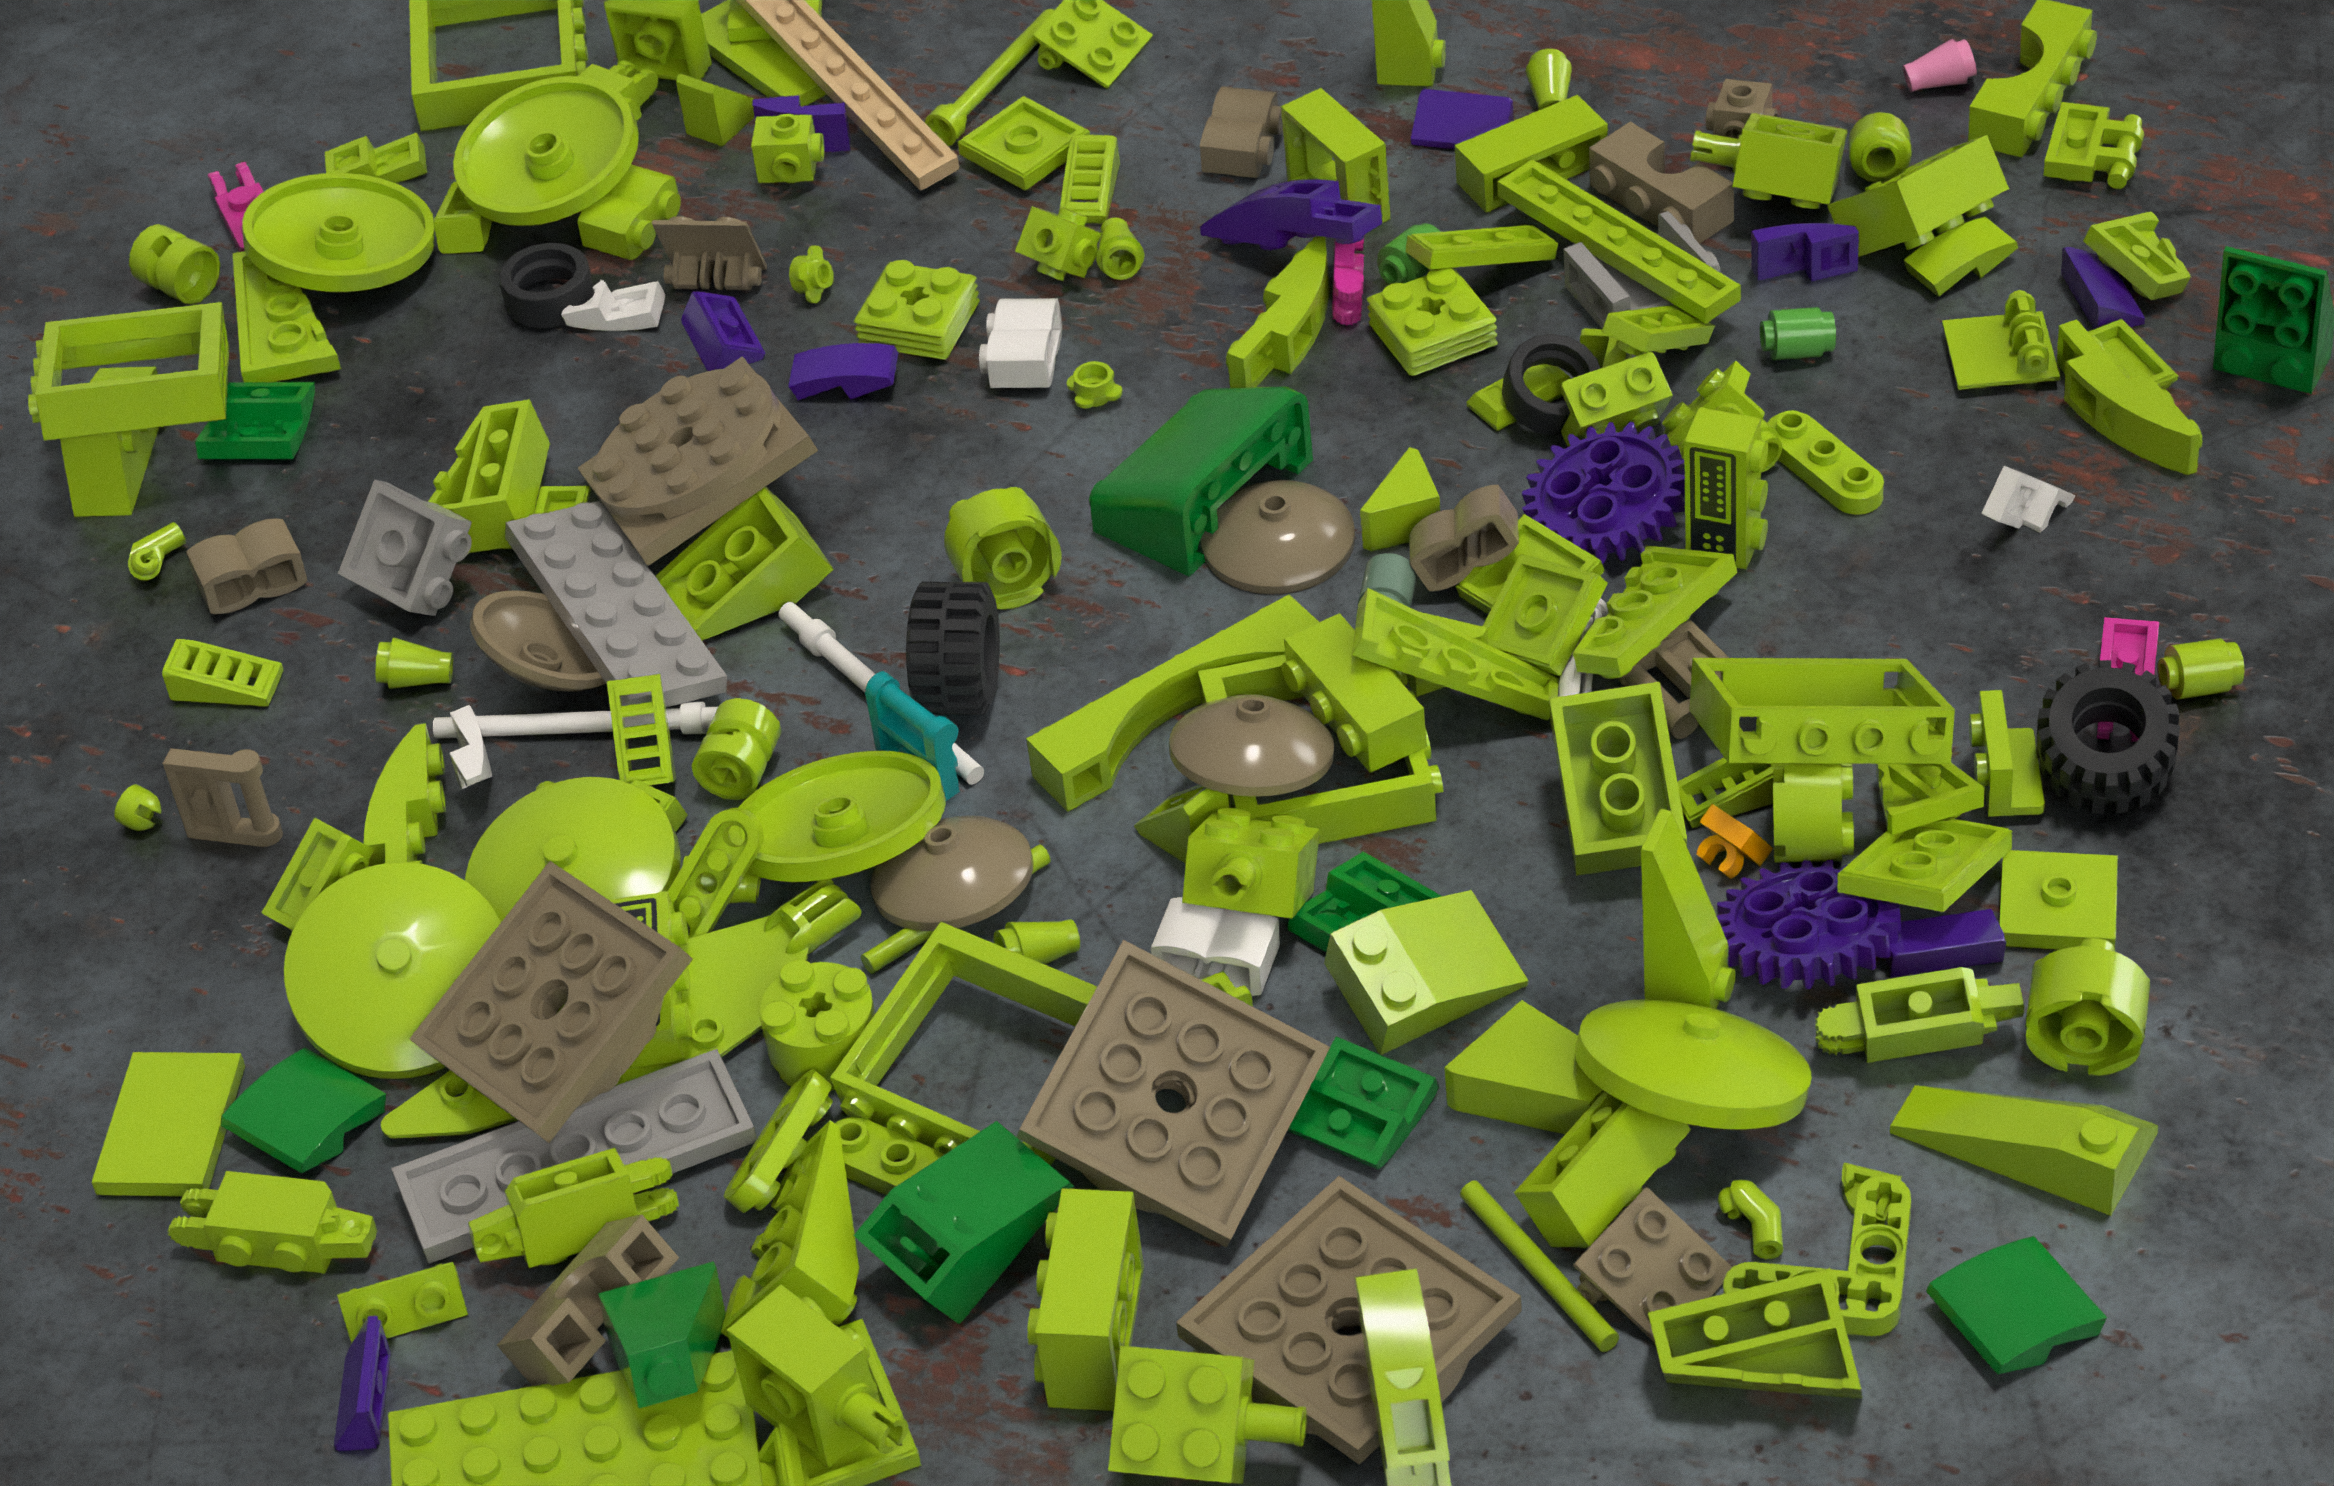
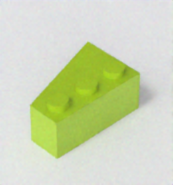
M1987 135L1950 147L1902 170L1903 173L1884 183L1879 181L1865 187L1866 192L1840 199L1827 205L1834 224L1855 226L1859 232L1858 257L1902 242H1904L1907 250L1927 243L1934 239L1931 230L1935 229L1937 234L1964 223L1963 213L1968 218L1994 207L1991 198L2008 190L2009 187Z
M157 367L99 368L90 382L158 375ZM159 427L60 439L74 517L132 515Z
M530 399L484 406L454 449L458 456L448 472L440 471L433 481L436 490L428 502L436 503L472 522L468 531L471 537L469 553L512 548L506 540V522L526 518L534 514L550 442Z
M1830 1268L1648 1312L1660 1364L1667 1383L1863 1399Z

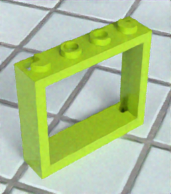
M409 0L411 90L420 130L427 131L470 124L488 105L518 87L546 78L578 76L588 68L586 63L588 61V52L584 36L586 34V24L582 8L585 7L584 0ZM558 8L561 65L437 83L436 26Z
M222 302L45 322L43 340H36L37 358H33L35 376H31L32 394L28 395V406L33 423H41L44 441L226 419L229 343ZM199 354L198 370L61 386L62 373L65 369Z
M1285 654L1198 671L1202 704L1237 695H1263L1283 701L1304 696L1300 691L1297 693L1293 692L1284 679L1282 663L1286 662ZM1389 668L1400 682L1406 686L1407 674ZM1409 691L1415 697L1414 691ZM1426 730L1427 747L1404 757L1410 774L1408 776L1258 805L1256 796L1228 794L1230 808L1250 812V819L1271 822L1274 816H1293L1304 819L1306 827L1320 828L1318 844L1437 821L1435 794L1444 792L1438 765L1429 766L1427 762L1428 759H1431V747Z
M1692 658L1689 711L1728 763L1951 764L1955 709L1907 659ZM1714 671H1721L1720 679ZM1885 672H1898L1897 685H1894V688H1883ZM1740 717H1757L1756 732H1743L1739 726Z
M940 922L830 1078L841 1102L840 1107L848 1116L871 1120L946 1154L980 1131L882 1089L877 1085L952 978L955 976L1074 1027H1076L1098 986ZM1023 1142L1050 1166L1056 1159Z

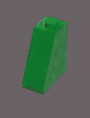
M714 1261L598 1293L609 1347L638 1409L698 1392L720 1337L726 1314Z

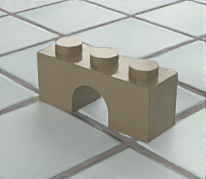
M1629 122L1589 148L1590 186L1658 227V215L1669 211L1681 225L1685 224L1689 227L1694 239L1700 244L1734 222L1733 182L1701 163H1697L1681 173L1665 174L1664 141L1634 123Z
M643 1215L607 1222L497 1344V1347L532 1386L548 1383L551 1385L569 1383L606 1341L597 1330L604 1322L598 1293L665 1275L679 1257Z

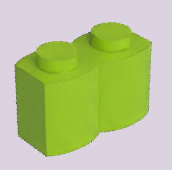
M631 164L626 174L610 192L580 213L577 222L583 246L628 260L637 258L644 249H648L654 242L656 232L652 226V220H669L671 217L677 216L679 212L681 198L678 194L675 177Z

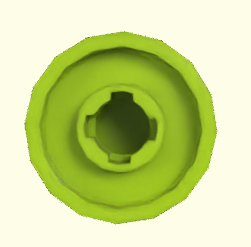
M160 224L149 226L141 232L134 241L129 254V267L132 275L138 281L154 289L162 290L165 294L187 304L201 302L209 296L216 286L220 275V260L218 254L211 247L194 239L187 238L184 234Z
M734 698L724 701L718 706L706 736L703 738L691 766L693 776L703 788L716 796L731 800L748 798L756 791L767 762L770 760L781 735L780 722L765 706L752 700Z

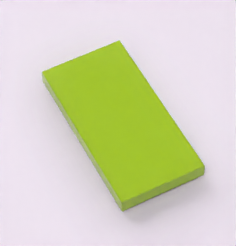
M726 0L701 14L710 56L768 98L799 95L801 106H807L827 95L774 39L729 42L727 25L730 0Z

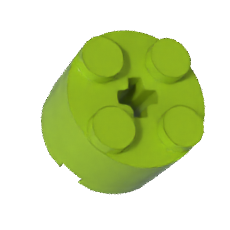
M1010 487L1007 489L987 490L968 500H960L951 507L948 514L949 522L944 534V547L947 557L962 582H987L989 584L997 609H1013L1034 601L1044 592L1042 586L1052 575L1055 579L1061 566L1062 554L1060 544L1036 503L1021 488Z
M1773 763L1774 862H1803L1806 860L1811 862H1825L1826 860L1842 862L1843 855H1854L1853 812H1842V800L1853 799L1852 764Z
M2100 938L2085 939L2079 946L2060 949L2048 954L2044 958L2038 959L2032 968L2025 1024L2026 1043L2029 1049L2045 1064L2066 1072L2068 1063L2088 1065V1075L2099 1076L2112 1074L2129 1067L2140 1055L2141 1046L2145 1038L2150 979L2134 961L2115 952L2110 942Z
M803 959L792 960L783 965L780 970V976L767 987L759 1005V1016L771 1065L779 1072L780 1079L792 1087L803 1074L810 1069H814L832 1084L830 1091L835 1090L830 1078L875 1015L871 989L863 971L837 963H810Z

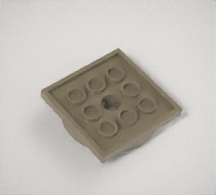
M742 356L724 369L707 371L688 378L686 376H676L667 381L660 392L642 404H635L627 408L620 415V423L608 436L599 453L579 466L578 470L647 566H649L816 453L818 449L805 430L775 396L766 380L758 375Z
M549 861L409 1039L498 1107L505 1110L550 1143L577 1107L589 1102L601 1093L610 1091L616 1086L620 1077L635 1061L644 1046L651 1041L656 1032V1023L661 1011L664 995L693 958L679 946ZM563 1004H565L564 1007L557 1013V1011L559 1010V1008H560Z
M1123 940L1023 1121L1016 1138L1081 1171L1100 1190L1133 1192L1136 1209L1165 1215L1227 1248L1330 1047ZM1162 1089L1176 1090L1183 1096L1186 1108L1177 1113L1165 1112L1157 1104L1155 1094Z
M1338 1176L1176 1322L1178 1337L1200 1353L1255 1359L1252 1400L1255 1403L1297 1408L1298 1406L1306 1407V1433L1318 1435L1360 1465L1380 1446L1375 1406L1371 1399L1363 1335L1360 1333L1353 1336H1343L1336 1333L1343 1326L1353 1327L1358 1325L1361 1327L1354 1277L1417 1269L1433 1349L1441 1403L1461 1380L1468 1361L1522 1311L1521 1296Z

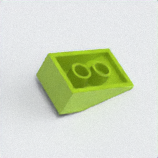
M765 486L719 518L655 577L703 641L776 612L788 602L796 604L830 574L834 568L797 516Z
M1472 890L1379 910L1330 934L1324 961L1325 966L1380 1055L1527 986L1529 982Z

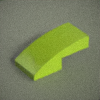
M417 132L375 149L366 135L324 152L326 173L362 174L382 178L394 183L427 174L425 146Z
M1982 217L1963 223L1935 237L1906 257L1904 263L1907 271L1940 297L1970 271H1973L1982 278L2019 247L2013 238L1989 219Z

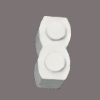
M1058 298L1000 299L995 313H989L987 316L988 344H981L979 351L981 373L988 374L990 388L1050 387L1054 375L1055 357L1058 354L1062 336V320Z
M1182 897L1172 898L1151 946V953L1200 980L1224 970L1235 988L1244 985L1252 996L1261 995L1280 947L1279 920L1270 915L1182 903Z

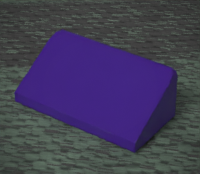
M1422 89L1417 103L1411 145L1455 149L1454 145L1514 121L1513 101L1511 98L1503 96Z
M2063 247L2061 274L2093 329L2122 319L2129 327L2145 324V317L2114 268L2103 264L2095 253L2073 247Z
M692 291L681 322L707 371L724 369L742 356L748 364L764 359L766 353L735 297Z
M1992 909L1901 922L1902 930L1898 931L1899 942L1890 944L1891 956L1886 958L1890 978L2003 962L2006 940Z
M368 1316L345 1357L334 1439V1448L337 1451L377 1449V1445L380 1444L391 1351L381 1320H378L377 1316Z

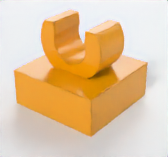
M1713 804L1699 821L1713 835L1701 842L1697 850V856L1710 865L1719 852L1727 851L1726 858L1718 870L1730 879L1740 873L1744 864V856L1761 866L1773 850L1755 831Z

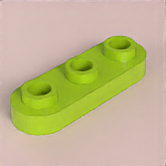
M1790 410L1773 416L1767 422L1778 432L1779 440L1782 442V453L1778 460L1836 508L1845 513L1859 515L1870 513L1882 504L1884 479L1881 473L1812 417L1799 411Z
M729 808L717 813L709 820L668 890L675 912L683 911L685 914L686 922L690 927L688 938L712 932L762 847L764 838L762 825L758 818L746 809ZM732 825L739 826L744 831L745 839L741 845L732 843L729 838V829ZM705 872L713 874L717 879V887L714 892L707 891L702 886L701 878Z
M810 1069L788 1090L727 1186L724 1198L740 1212L745 1213L752 1207L760 1211L771 1202L781 1186L776 1178L782 1168L789 1167L806 1147L807 1141L802 1136L808 1126L815 1125L832 1105L833 1099L828 1096L832 1084L816 1070Z
M849 1117L835 1123L840 1128L846 1177L884 1195H887L891 1189L945 1155L943 1152L865 1118ZM897 1159H903V1161L893 1162Z

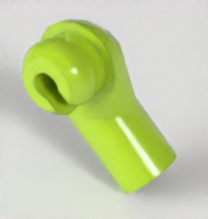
M1735 1180L1731 1183V1187L1722 1189L1718 1196V1204L1723 1213L1728 1212V1217L1731 1219H1738L1744 1214L1752 1223L1754 1254L1762 1259H1773L1780 1256L1783 1252V1238L1779 1207L1752 1181Z

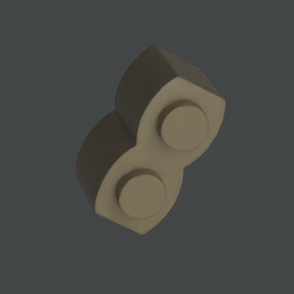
M1225 86L1219 89L1214 101L1212 114L1205 124L1201 137L1200 156L1202 172L1252 178L1259 177L1263 165H1270L1272 162L1274 135H1281L1283 131L1281 106H1278L1277 92Z
M1499 485L1484 486L1470 492L1458 502L1454 509L1433 513L1422 519L1411 530V567L1429 591H1439L1456 585L1469 575L1473 567L1496 563L1516 548L1519 543L1518 512Z
M283 519L261 520L248 525L236 535L214 536L195 544L186 551L193 578L211 614L231 613L250 605L259 597H277L290 593L308 581L301 553Z

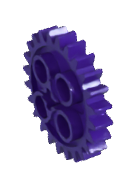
M1609 422L1603 434H1597L1596 430L1590 426L1587 429V438L1580 440L1573 434L1568 435L1570 446L1566 449L1552 445L1550 448L1554 458L1552 460L1538 459L1536 461L1540 473L1528 474L1526 478L1530 488L1522 491L1526 504L1522 507L1525 515L1586 552L1595 554L1602 564H1604L1608 553L1615 552L1620 561L1625 560L1627 548L1633 547L1642 553L1645 551L1643 540L1646 538L1659 542L1663 540L1659 529L1661 526L1674 528L1677 526L1673 513L1685 512V502L1683 499L1685 497L1684 459H1682L1679 447L1677 445L1671 446L1666 434L1656 438L1651 426H1648L1638 434L1634 422H1629L1622 432H1617L1614 423Z
M1806 860L1802 862L1801 868L1793 869L1787 862H1781V872L1775 874L1761 868L1759 869L1760 880L1758 881L1745 877L1741 878V890L1727 889V901L1717 903L1718 915L1716 916L1728 942V967L1739 965L1742 977L1758 972L1759 984L1762 985L1776 977L1780 978L1781 988L1783 989L1788 988L1794 980H1802L1805 989H1811L1815 979L1822 978L1829 986H1834L1836 981L1835 975L1842 973L1854 980L1857 978L1856 967L1860 966L1874 970L1876 968L1875 957L1889 958L1891 956L1890 944L1899 942L1898 931L1902 930L1900 905L1837 892V874L1847 865L1838 870L1834 869L1833 860H1826L1821 867H1813L1812 862Z

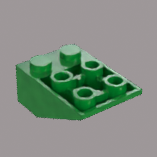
M2226 246L2223 251L2213 369L2312 394L2332 353L2334 306L2328 272Z
M995 1121L891 1189L853 1236L926 1301L960 1325L1046 1221L1048 1213L1053 1212L1059 1205L1062 1188L1072 1189L1074 1185L998 1121Z

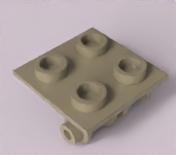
M683 216L671 217L669 220H652V226L672 265H665V284H673L674 289H698L700 279L701 288L709 290L714 269V285L716 290H723L724 286L726 290H751L752 286H760L762 279L761 270H767V264L746 221H740L732 217H721L716 219V221H694Z
M1648 1187L1633 1200L1573 1264L1581 1273L1579 1277L1581 1284L1577 1287V1290L1590 1304H1595L1598 1300L1606 1301L1609 1299L1654 1343L1655 1340L1648 1312L1711 1297L1723 1284L1726 1273L1732 1268L1726 1260Z

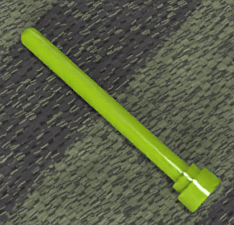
M1053 9L1043 11L953 104L939 105L926 117L924 123L947 146L952 145L965 132L966 117L1039 43L1032 36L1053 13Z

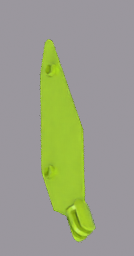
M831 879L815 882L776 909L770 916L688 938V945L680 946L682 950L693 958L688 965L690 990L681 991L682 1003H687L692 1026L691 1037L683 1038L684 1061L715 1049L723 1057L761 1030L762 1026L759 1016L760 1000L767 987L780 976V970L783 965L796 959L807 960L810 953L860 918L862 911L852 899L848 898L847 894L835 885ZM563 1004V1005L559 1008V1010L557 1011V1013L564 1007L565 1004ZM682 1061L627 1069L620 1077L616 1086ZM450 1070L388 1113L381 1121V1129L386 1137L392 1139L465 1135L518 1120ZM464 1093L461 1096L454 1097L457 1094Z

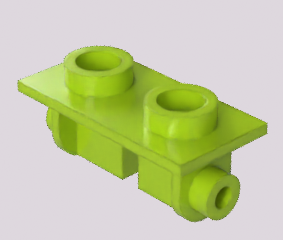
M453 1262L437 1264L432 1268L359 1289L353 1288L348 1292L337 1295L351 1344L368 1316H377L378 1320H381L387 1339L468 1315L459 1276Z

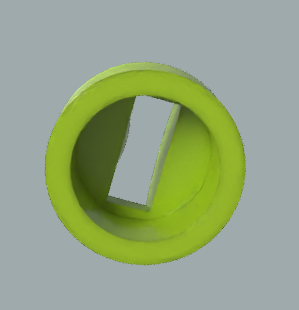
M134 784L128 787L119 798L114 818L116 822L129 829L144 831L156 825L150 819L155 812L160 815L162 814L161 804L157 796L138 784Z

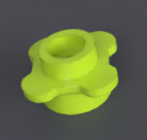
M818 245L810 246L807 255L795 257L789 269V279L792 288L798 294H805L809 303H818L821 300L823 290L833 284L834 274L832 267L827 260L823 259V250Z
M1092 361L1084 363L1077 367L1073 375L1067 379V388L1074 391L1076 395L1075 404L1080 408L1102 406L1108 401L1118 400L1123 394L1122 387L1114 382V371L1103 362Z

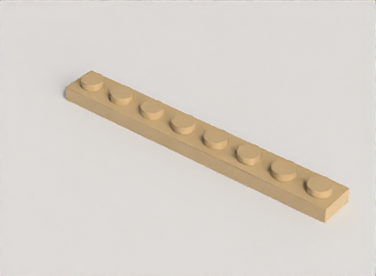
M736 0L835 103H845L847 116L920 191L959 170L958 156L805 0Z

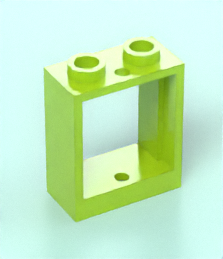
M1322 88L1282 105L1281 114L1287 182L1310 179L1338 181L1341 199L1380 205L1382 223L1391 220L1386 144Z

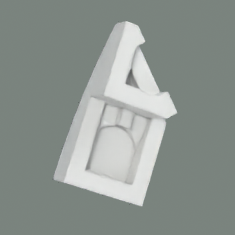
M601 280L592 287L594 296L583 305H569L562 311V317L566 324L572 327L603 331L646 329L658 327L666 295L659 281L618 289L611 293L606 282Z
M2004 466L1981 514L2018 529L2025 525L2041 533L2049 525V519L2055 506L2059 504L2067 508L2073 502L2075 495Z
M470 705L450 713L460 749L450 752L460 789L492 777L481 730Z

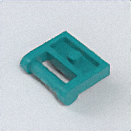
M885 671L876 673L870 678L865 688L876 751L903 752L918 756L931 763L939 773L947 801L960 792L956 772L958 760L952 749V745L958 736L957 725L946 717H936L903 692L900 689L899 681Z

